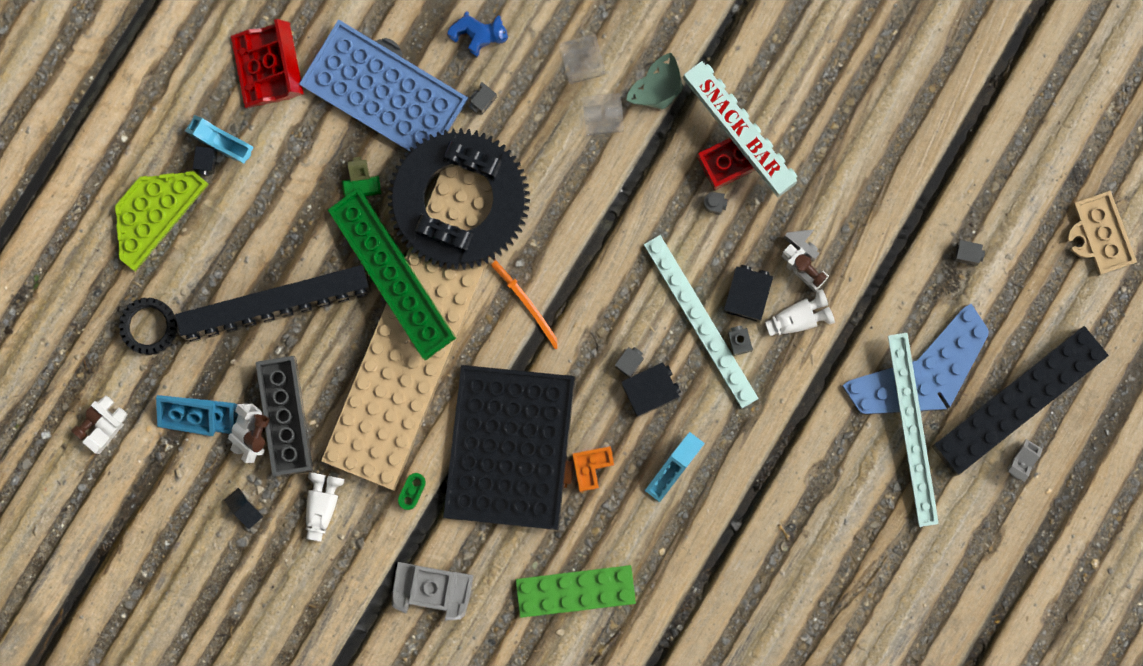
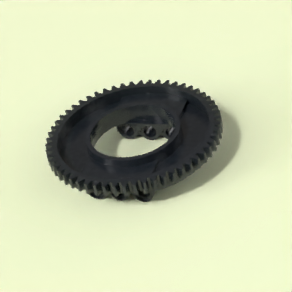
M460 128L459 133H456L455 129H452L451 133L444 130L443 135L438 131L437 137H433L430 134L429 140L422 138V144L416 142L417 148L410 147L411 153H404L406 159L399 160L402 165H396L395 167L398 173H392L396 179L390 180V184L394 187L388 188L389 192L393 193L387 196L389 200H392V202L388 203V207L393 208L389 211V214L395 215L390 220L391 222H397L393 227L394 230L400 229L397 232L398 237L403 236L401 239L402 243L408 241L406 248L413 247V254L419 251V259L425 256L426 263L432 259V265L435 266L439 262L440 268L447 264L448 270H450L452 265H454L455 270H458L460 265H462L463 270H466L467 264L470 265L471 269H474V263L481 267V261L489 264V257L495 261V254L501 257L502 249L506 252L508 251L507 244L514 245L511 239L518 240L516 232H523L519 226L526 225L522 219H528V215L524 212L530 209L525 205L530 203V199L525 197L530 195V191H525V189L529 188V184L523 183L527 180V177L521 176L524 173V169H518L521 163H514L517 158L516 156L510 157L511 150L505 152V144L499 147V140L493 143V136L486 139L485 133L479 137L477 130L473 135H471L470 129L467 130L466 134L463 133L462 128ZM457 166L484 176L493 191V204L489 215L480 225L468 231L429 217L425 208V193L430 181L439 172L449 167Z

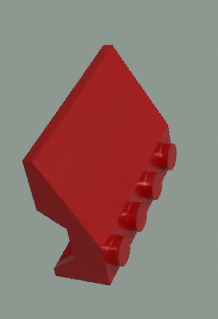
M275 19L274 24L248 29L231 36L245 108L289 100L304 94L303 87L299 85L301 77L290 22Z

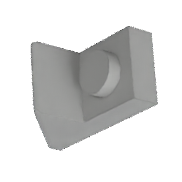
M814 230L787 232L784 239L796 249L802 248L805 250L804 255L810 257L811 261L814 262L820 254L817 252L818 248L810 242L808 244L805 242Z

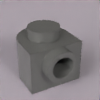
M718 192L707 194L704 199L705 210L709 213L721 215L722 210H726L728 199H724L725 194Z

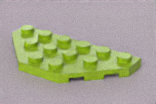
M194 171L139 177L115 205L119 259L136 272L209 184Z

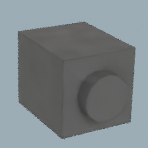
M960 240L957 244L954 261L977 266L984 259L985 250H982L983 245Z
M628 347L615 364V368L630 378L644 360L642 357L643 353L635 347L632 349Z

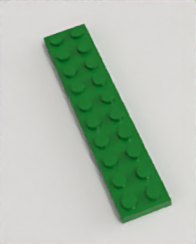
M356 188L329 208V213L423 360L426 361L455 340V334L361 189Z

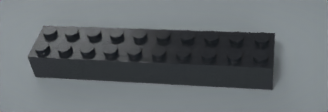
M363 265L184 311L175 314L180 336L190 342H196L201 340L202 336L215 337L220 335L219 332L226 330L227 333L234 332L240 326L245 325V328L256 326V322L259 321L268 323L275 321V317L278 316L287 318L293 316V313L297 311L306 313L312 311V308L316 306L325 308L331 306L330 303L348 302L349 298L355 296L363 298L368 296L371 288L366 269Z
M1085 326L1081 327L931 447L955 476L960 475L1109 355Z

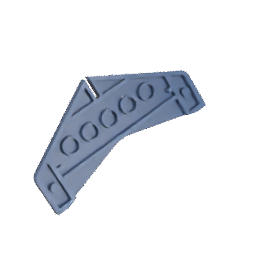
M972 304L963 308L917 361L912 362L920 411L947 409L937 393H940L947 405L951 407L988 337V328ZM893 368L852 379L842 385L861 414L900 412Z

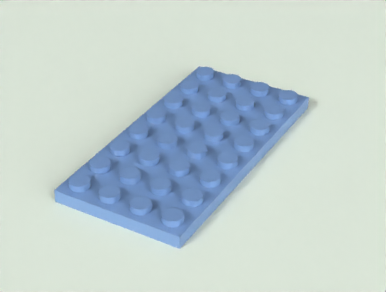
M339 19L299 83L302 87L410 151V147L417 148L416 142L422 144V138L429 140L430 134L433 137H437L438 131L441 135L444 134V130L449 132L469 99Z

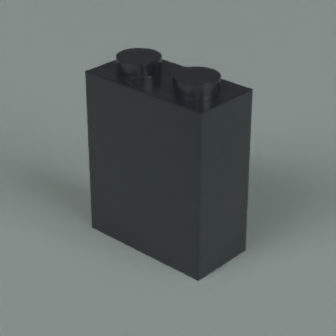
M746 265L736 266L723 313L760 323L774 276H770V272L759 270V272L752 271V268Z
M662 362L621 382L637 418L679 399L681 390L677 382L673 383L670 376L673 374L669 365L665 366Z

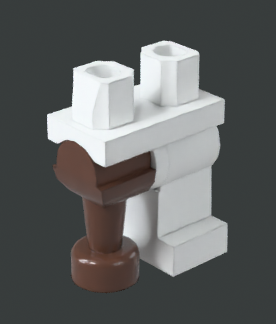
M790 244L781 256L788 262L786 267L790 271L793 269L794 273L816 292L828 279L829 275L824 271L819 274L811 265L810 257L804 255L806 251L802 248L797 250Z
M106 395L98 402L94 401L86 411V419L80 427L76 425L71 430L95 454H100L117 432L124 426L122 422L128 415L120 407L113 414L108 411L115 402ZM94 425L96 429L90 436H87L86 431Z
M237 404L235 410L238 413L237 421L233 425L232 433L228 437L232 442L230 450L236 454H243L241 460L245 463H254L256 455H263L264 453L263 446L265 445V440L261 435L263 428L268 426L269 418L262 415V411L253 404Z

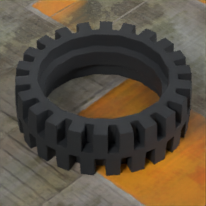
M141 298L140 300H135L132 304L127 305V308L122 312L123 315L120 316V336L124 343L137 353L145 355L159 354L161 351H165L168 346L170 347L172 341L176 338L175 335L178 330L176 316L167 304L158 299ZM144 308L159 310L164 315L167 329L162 339L150 345L138 343L130 332L132 317Z

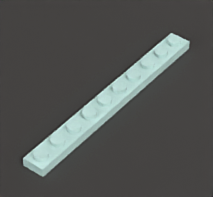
M661 235L645 243L644 247L741 409L758 400L759 398Z
M908 333L889 335V348L919 527L936 525L939 522Z

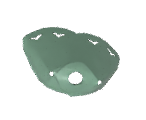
M672 53L663 55L651 65L647 76L638 80L631 87L627 94V101L661 110L666 109L682 92L683 83L677 61ZM659 67V73L654 74V72L657 71V68ZM644 84V90L638 89Z

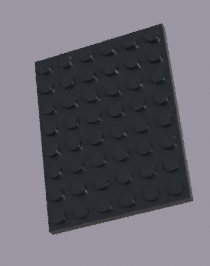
M461 365L443 518L559 530L575 376Z

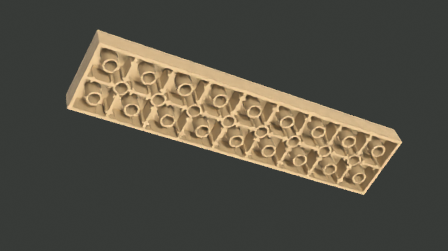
M457 166L449 167L441 171L426 211L431 218L439 219L444 223L468 231L480 225L489 215L493 204V191L484 176ZM413 247L409 248L405 259L455 334L456 339L426 361L423 360L393 311L386 303L321 460L323 463L395 491L488 265L484 261H481V267L474 263V269H471L470 265L467 264L466 270H463L462 265L459 266L458 270H455L454 265L448 270L447 264L440 268L439 262H437L433 266L432 259L426 263L425 256L419 259V251L413 254Z

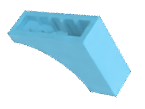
M689 432L645 491L661 502L705 443Z

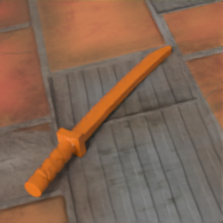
M495 260L491 266L507 282V287L514 291L537 321L554 349H557V338L549 325L517 284L518 281L516 279L513 280L498 261Z

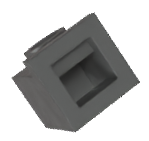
M481 82L480 90L477 89L470 98L472 100L468 107L475 113L480 112L483 115L497 99V94Z
M742 326L731 328L732 332H728L733 356L752 352L753 347L748 329H743ZM738 336H742L744 338V341L742 343H739L737 341Z

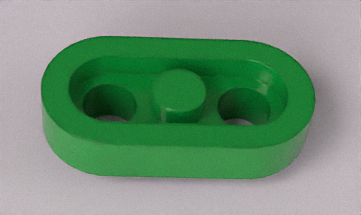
M413 473L408 476L398 497V503L401 508L412 510L416 507L426 486V480L423 475ZM416 479L420 481V485L417 487L413 485V481ZM406 497H411L412 502L410 504L405 503Z

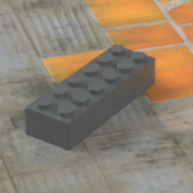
M288 356L256 362L263 415L269 418L268 426L265 428L273 477L313 472L297 358L295 356Z

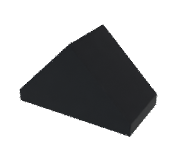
M237 488L224 500L232 513L248 529L252 528L264 517L240 488Z

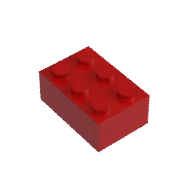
M730 138L698 153L697 156L714 191L756 171Z

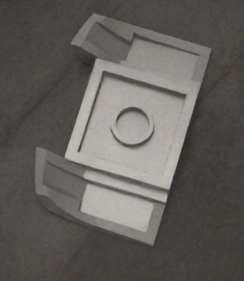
M398 562L392 592V606L406 614L410 604L447 611L445 620L461 619L465 616L474 575Z

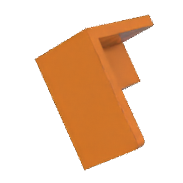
M611 446L573 453L580 493L599 488L595 469L614 466Z

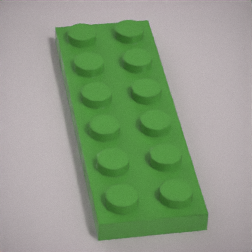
M631 565L516 579L520 618L636 604Z

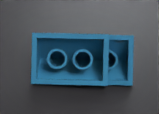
M157 395V427L213 436L215 432L230 434L238 417V413L235 412L237 404Z

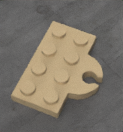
M1111 191L1073 204L1080 222L1073 225L1070 229L1067 242L1073 241L1075 237L1083 240L1082 247L1074 246L1070 249L1075 255L1085 259L1093 258L1099 275L1137 263Z

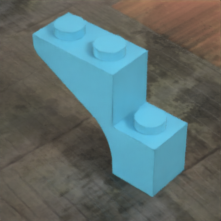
M194 115L185 132L200 142L215 148L226 157L243 164L250 158L251 151L254 148Z

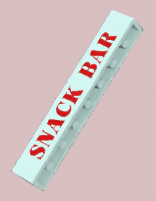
M701 61L684 74V81L777 198L797 183L796 173L792 168L788 169L784 164L785 160L780 153L776 154L770 140L762 137L760 134L761 129L758 125L750 122L748 119L750 116L746 110L738 107L736 104L738 101L734 95L726 92L725 84L721 79L717 80L711 66L709 64L705 65Z

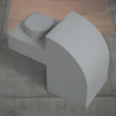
M1025 439L1007 468L1008 472L1014 478L1025 482L1029 477L1032 467L1039 459L1042 448Z

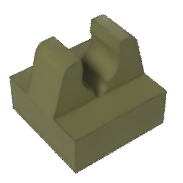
M354 157L353 161L348 162L351 181L370 179L367 159L361 160V157Z

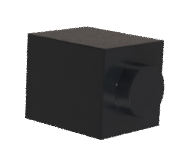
M196 146L193 170L198 172L197 175L209 176V174H215L216 149Z

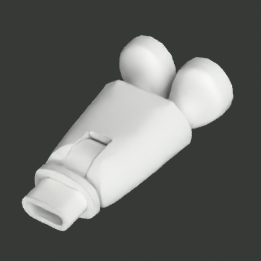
M823 289L816 292L815 299L811 302L806 298L773 316L771 320L766 321L765 325L769 335H781V333L788 334L817 327L818 321H825L830 325L834 324L835 320L829 307L814 314L812 311L828 306Z
M309 472L308 478L313 482L314 487L313 490H308L306 530L308 532L306 539L321 541L323 533H326L325 530L329 525L337 503L338 495H334L335 490L344 484L345 479L328 476L326 492L324 493L322 489L326 475Z

